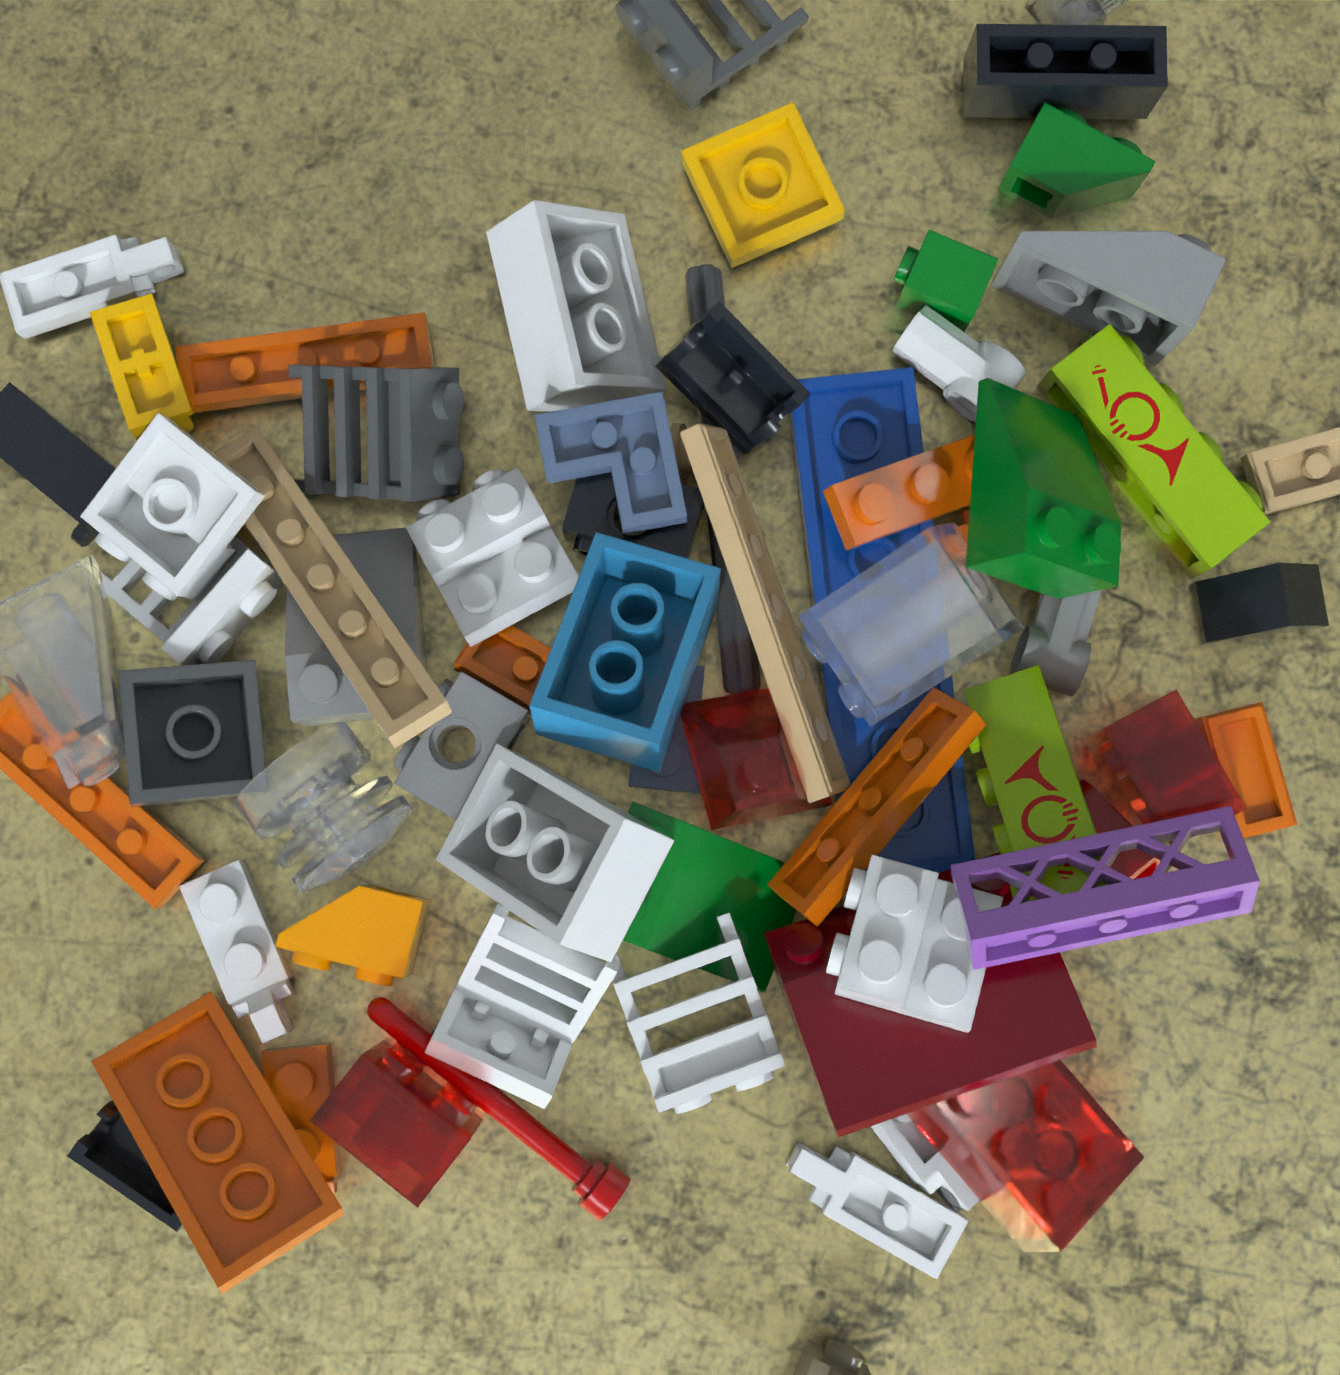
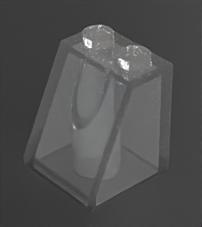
M955 522L927 528L798 616L806 628L802 635L808 649L819 662L823 664L828 662L842 683L838 686V692L843 703L855 717L861 718L863 716L870 727L1024 629L989 575L966 568L967 540Z
M93 555L0 602V683L68 789L81 782L84 786H91L101 782L112 775L120 766L118 761L126 757L112 614L101 571Z

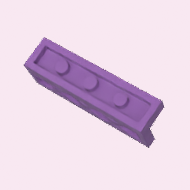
M1231 806L951 865V875L965 922L966 946L973 970L1251 913L1260 882ZM1219 831L1230 859L1203 864L1181 853V850L1189 837ZM1173 841L1170 847L1163 844L1165 842ZM1139 849L1161 860L1151 876L1134 880L1110 868L1119 852ZM1102 856L1099 861L1093 859L1094 857ZM1065 863L1090 875L1080 891L1060 894L1040 883L1051 866ZM1171 866L1178 869L1176 871L1168 872ZM1031 871L1029 876H1026L1023 872ZM999 878L1019 889L1009 906L978 912L971 883ZM1101 881L1108 884L1105 886L1097 887ZM1030 896H1033V897H1035V898L1038 899V900L1028 901V899L1030 898Z

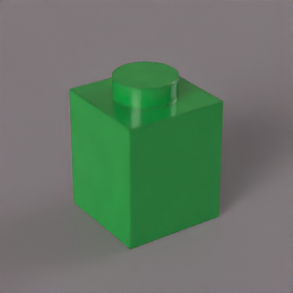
M928 230L920 250L911 246L907 247L893 281L904 285L896 306L917 314L927 305L965 332L976 313L998 258Z

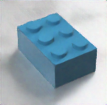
M596 532L530 703L535 734L660 773L719 603L721 568Z

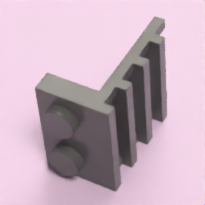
M618 0L619 3L615 6L618 17L626 30L639 42L655 63L663 78L673 86L690 110L700 105L701 98L716 87L721 90L728 85L730 77L747 66L750 69L759 63V57L776 45L777 48H780L787 43L788 36L805 25L809 19L808 14L802 7L784 20H781L766 0H741L766 32L752 41L721 0H696L736 52L735 55L723 62L675 0Z
M288 365L289 378H302L304 478L294 479L302 492L310 495L332 494L338 497L360 496L368 497V499H401V501L408 502L460 494V480L464 471V459L460 451V415L464 399L459 385V368ZM328 379H334L336 481L330 480ZM359 380H366L368 483L361 482Z

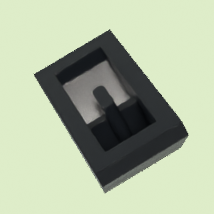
M1279 562L1192 583L1202 645L1329 626L1318 564Z

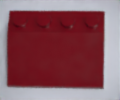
M1000 852L995 853V854H992V855H989V856H986V857H991V856H995V855H1000ZM951 869L939 873L938 879L954 883ZM999 878L971 883L972 889L1003 897L1001 907L1009 906L1013 900L1010 884ZM842 906L831 910L818 927L808 919H804L764 933L778 983L837 1138L1097 1047L1096 1037L1060 952L986 967L972 1027L969 1033L835 995L839 976L828 974L826 970L836 933L850 936L856 910Z

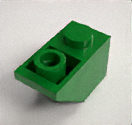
M1044 103L1010 164L998 191L1052 219L1133 196L1150 173L1156 161L1143 155L1141 149L1133 142L1120 137L1111 138L1088 126L1086 120L1078 113L1065 108L1056 109Z

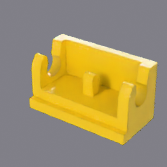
M151 293L89 312L128 429L135 439L138 440L158 413L169 417L189 433L194 428L190 417L194 413L153 294Z

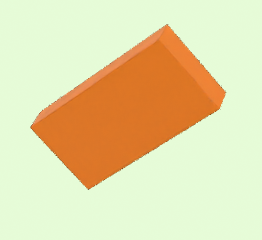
M1263 702L1195 718L1220 808L1232 807L1243 838L1298 825Z

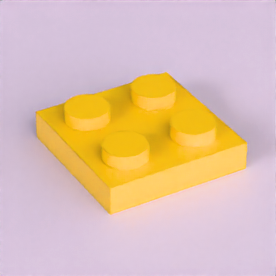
M794 102L681 150L683 167L731 269L835 224L844 218L845 209Z

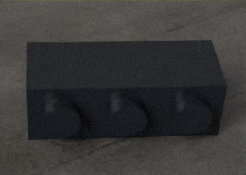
M976 24L963 59L964 117L1036 118L1044 103H1047L1056 109L1065 108L1072 110L1084 119H1147L1168 87L1167 26Z

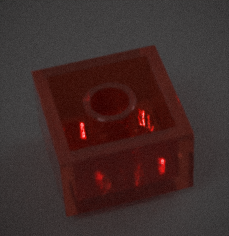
M1177 689L1102 729L1108 741L1098 745V748L1117 781L1130 776L1141 795L1131 801L1130 804L1142 824L1227 806L1232 807L1234 815L1246 810L1244 803Z
M382 1040L358 1058L310 1121L418 1208L471 1140L484 1119L474 1112L478 1107L448 1082L443 1087L426 1074L423 1070L427 1065L396 1041L392 1046L387 1041Z

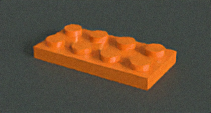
M212 991L91 1061L221 1294L344 1215L340 1203Z

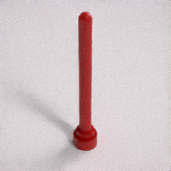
M378 997L369 1003L367 1014L371 1021L574 1184L571 1191L580 1197L577 1204L598 1221L602 1220L613 1209L630 1183L631 1178L610 1161L604 1165L596 1158L589 1162L496 1086L424 1053L432 1034L387 998Z

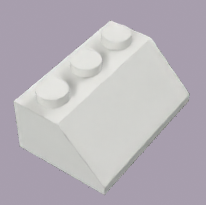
M533 200L486 231L527 411L552 412L660 392L666 389L663 374L655 367L660 360L625 214Z

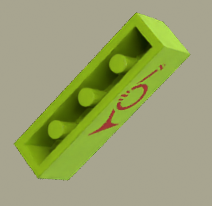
M1109 324L1053 366L1037 387L1051 405L1079 416L1097 462L1192 579L1213 568L1271 523V521L1262 512L1263 503L1256 491L1247 483L1237 481L1223 464V454L1217 443L1206 433L1198 432L1185 417L1183 405L1178 395L1168 385L1158 383L1143 365L1144 358L1136 343L1126 335H1119L1112 325Z
M1039 665L964 689L969 707L975 710L987 724L969 745L972 754L980 751L983 752L987 767L976 770L978 782L988 808L999 805L1004 822L992 826L1000 854L1097 834ZM1102 856L1094 857L1093 859L1099 861ZM1065 863L1051 866L1040 883L1060 894L1080 891L1090 875ZM1031 871L1023 872L1026 876H1029ZM1101 881L1097 887L1105 886L1108 884ZM1010 884L1011 893L1014 898L1019 889ZM1030 896V898L1028 899V901H1033V900H1038V899L1035 898V897H1033V896Z

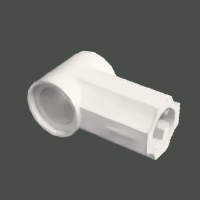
M927 305L916 314L892 350L894 355L943 389V396L950 406L974 423H976L978 383L980 380L990 378L1015 389L1026 372L1022 363L1008 350L991 341L983 340L978 343Z

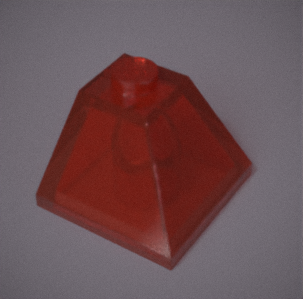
M769 688L683 704L680 716L711 830L818 809L833 803L831 796L811 803L808 802Z

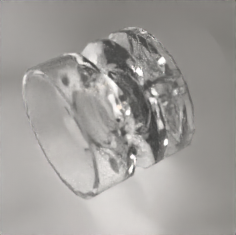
M346 722L334 723L298 743L258 774L239 793L233 802L237 811L261 841L278 836L288 830L293 832L294 836L286 843L276 857L282 869L294 866L309 856L312 857L292 878L293 883L302 895L310 893L326 883L346 877L370 860L389 843L394 832L413 811V808L404 796L396 797L378 808H374L392 789L393 782L387 775L372 779L360 786L356 785L354 780L370 762L371 754Z

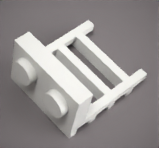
M234 536L229 544L236 549V554L222 568L199 600H194L176 622L168 628L156 617L171 600L166 599L154 590L142 604L129 595V592L147 572L134 560L131 559L113 580L94 565L85 573L90 580L163 641L164 644L161 649L180 665L217 663L231 648L234 640L256 616L267 608L278 590L284 585V582L274 568Z
M497 904L452 991L424 1053L545 1109L554 1094L572 1044L616 975L621 962L615 959L612 962H603L588 954L559 945L542 932L508 917L509 910Z
M730 913L717 917L725 939L724 943L626 978L620 963L618 971L613 978V985L654 1096L658 1113L674 1108L676 1114L691 1111L711 1102V1093L733 1085L736 1086L737 1091L756 1087L773 1079L772 1071L785 1066ZM618 953L615 954L613 959L620 961ZM731 956L739 980L647 1014L639 1015L632 995L633 991ZM745 994L753 1016L752 1018L653 1054L645 1030Z

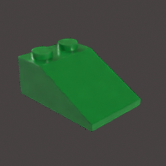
M990 378L980 380L978 383L966 568L1057 599L1119 586L1122 523L1079 416Z
M632 801L628 814L672 838L674 842L623 941L670 959L678 960L724 943L725 939L717 917L730 913L757 990L765 993L774 967L764 933L792 924L797 911L767 885L785 862ZM731 956L698 967V969L733 982L739 980Z

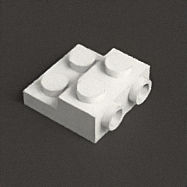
M158 413L80 517L99 532L94 540L100 547L121 561L128 562L131 558L147 572L142 577V580L155 592L171 601H175L178 596L199 600L235 553L236 549L229 543L266 495L173 420Z
M518 467L508 473L495 469L482 474L474 482L473 492L452 503L445 499L429 502L418 512L417 521L406 527L425 566L438 586L470 647L572 593L579 578Z
M872 855L868 871L854 868L844 907L857 911L851 934L847 936L836 933L826 973L839 976L835 995L969 1033L986 968L976 970L972 968L966 946L965 922L954 883L938 879L939 873ZM972 889L978 912L1001 907L1003 897Z

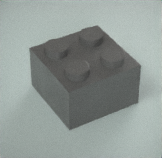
M256 660L118 670L131 807L264 794L268 791Z

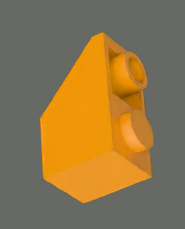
M371 884L359 885L279 933L275 947L294 951L291 962L319 970H330L331 962L334 961L356 967L354 975L356 979L377 985L392 986L394 977L403 979L413 974L432 899Z

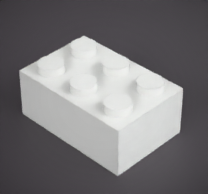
M496 743L436 861L559 945L612 962L674 840L551 768Z

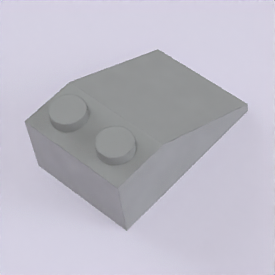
M1021 231L990 286L1093 336L1111 324L1119 335H1126L1136 343L1142 352L1144 360L1157 365L1195 328L1227 259L1211 252L1209 245L1197 237L1186 234L1175 235L1169 231Z
M406 527L332 535L428 673L417 551ZM287 588L285 664L290 721L307 727L374 720L372 714Z

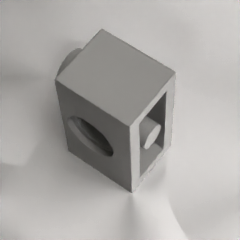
M462 671L454 683L445 679L439 686V690L447 700L452 713L427 728L421 738L416 735L403 745L394 762V767L400 770L394 784L457 820L496 743L512 750L532 718L528 710ZM455 729H469L475 738L473 754L464 762L451 763L443 751V743L446 736Z

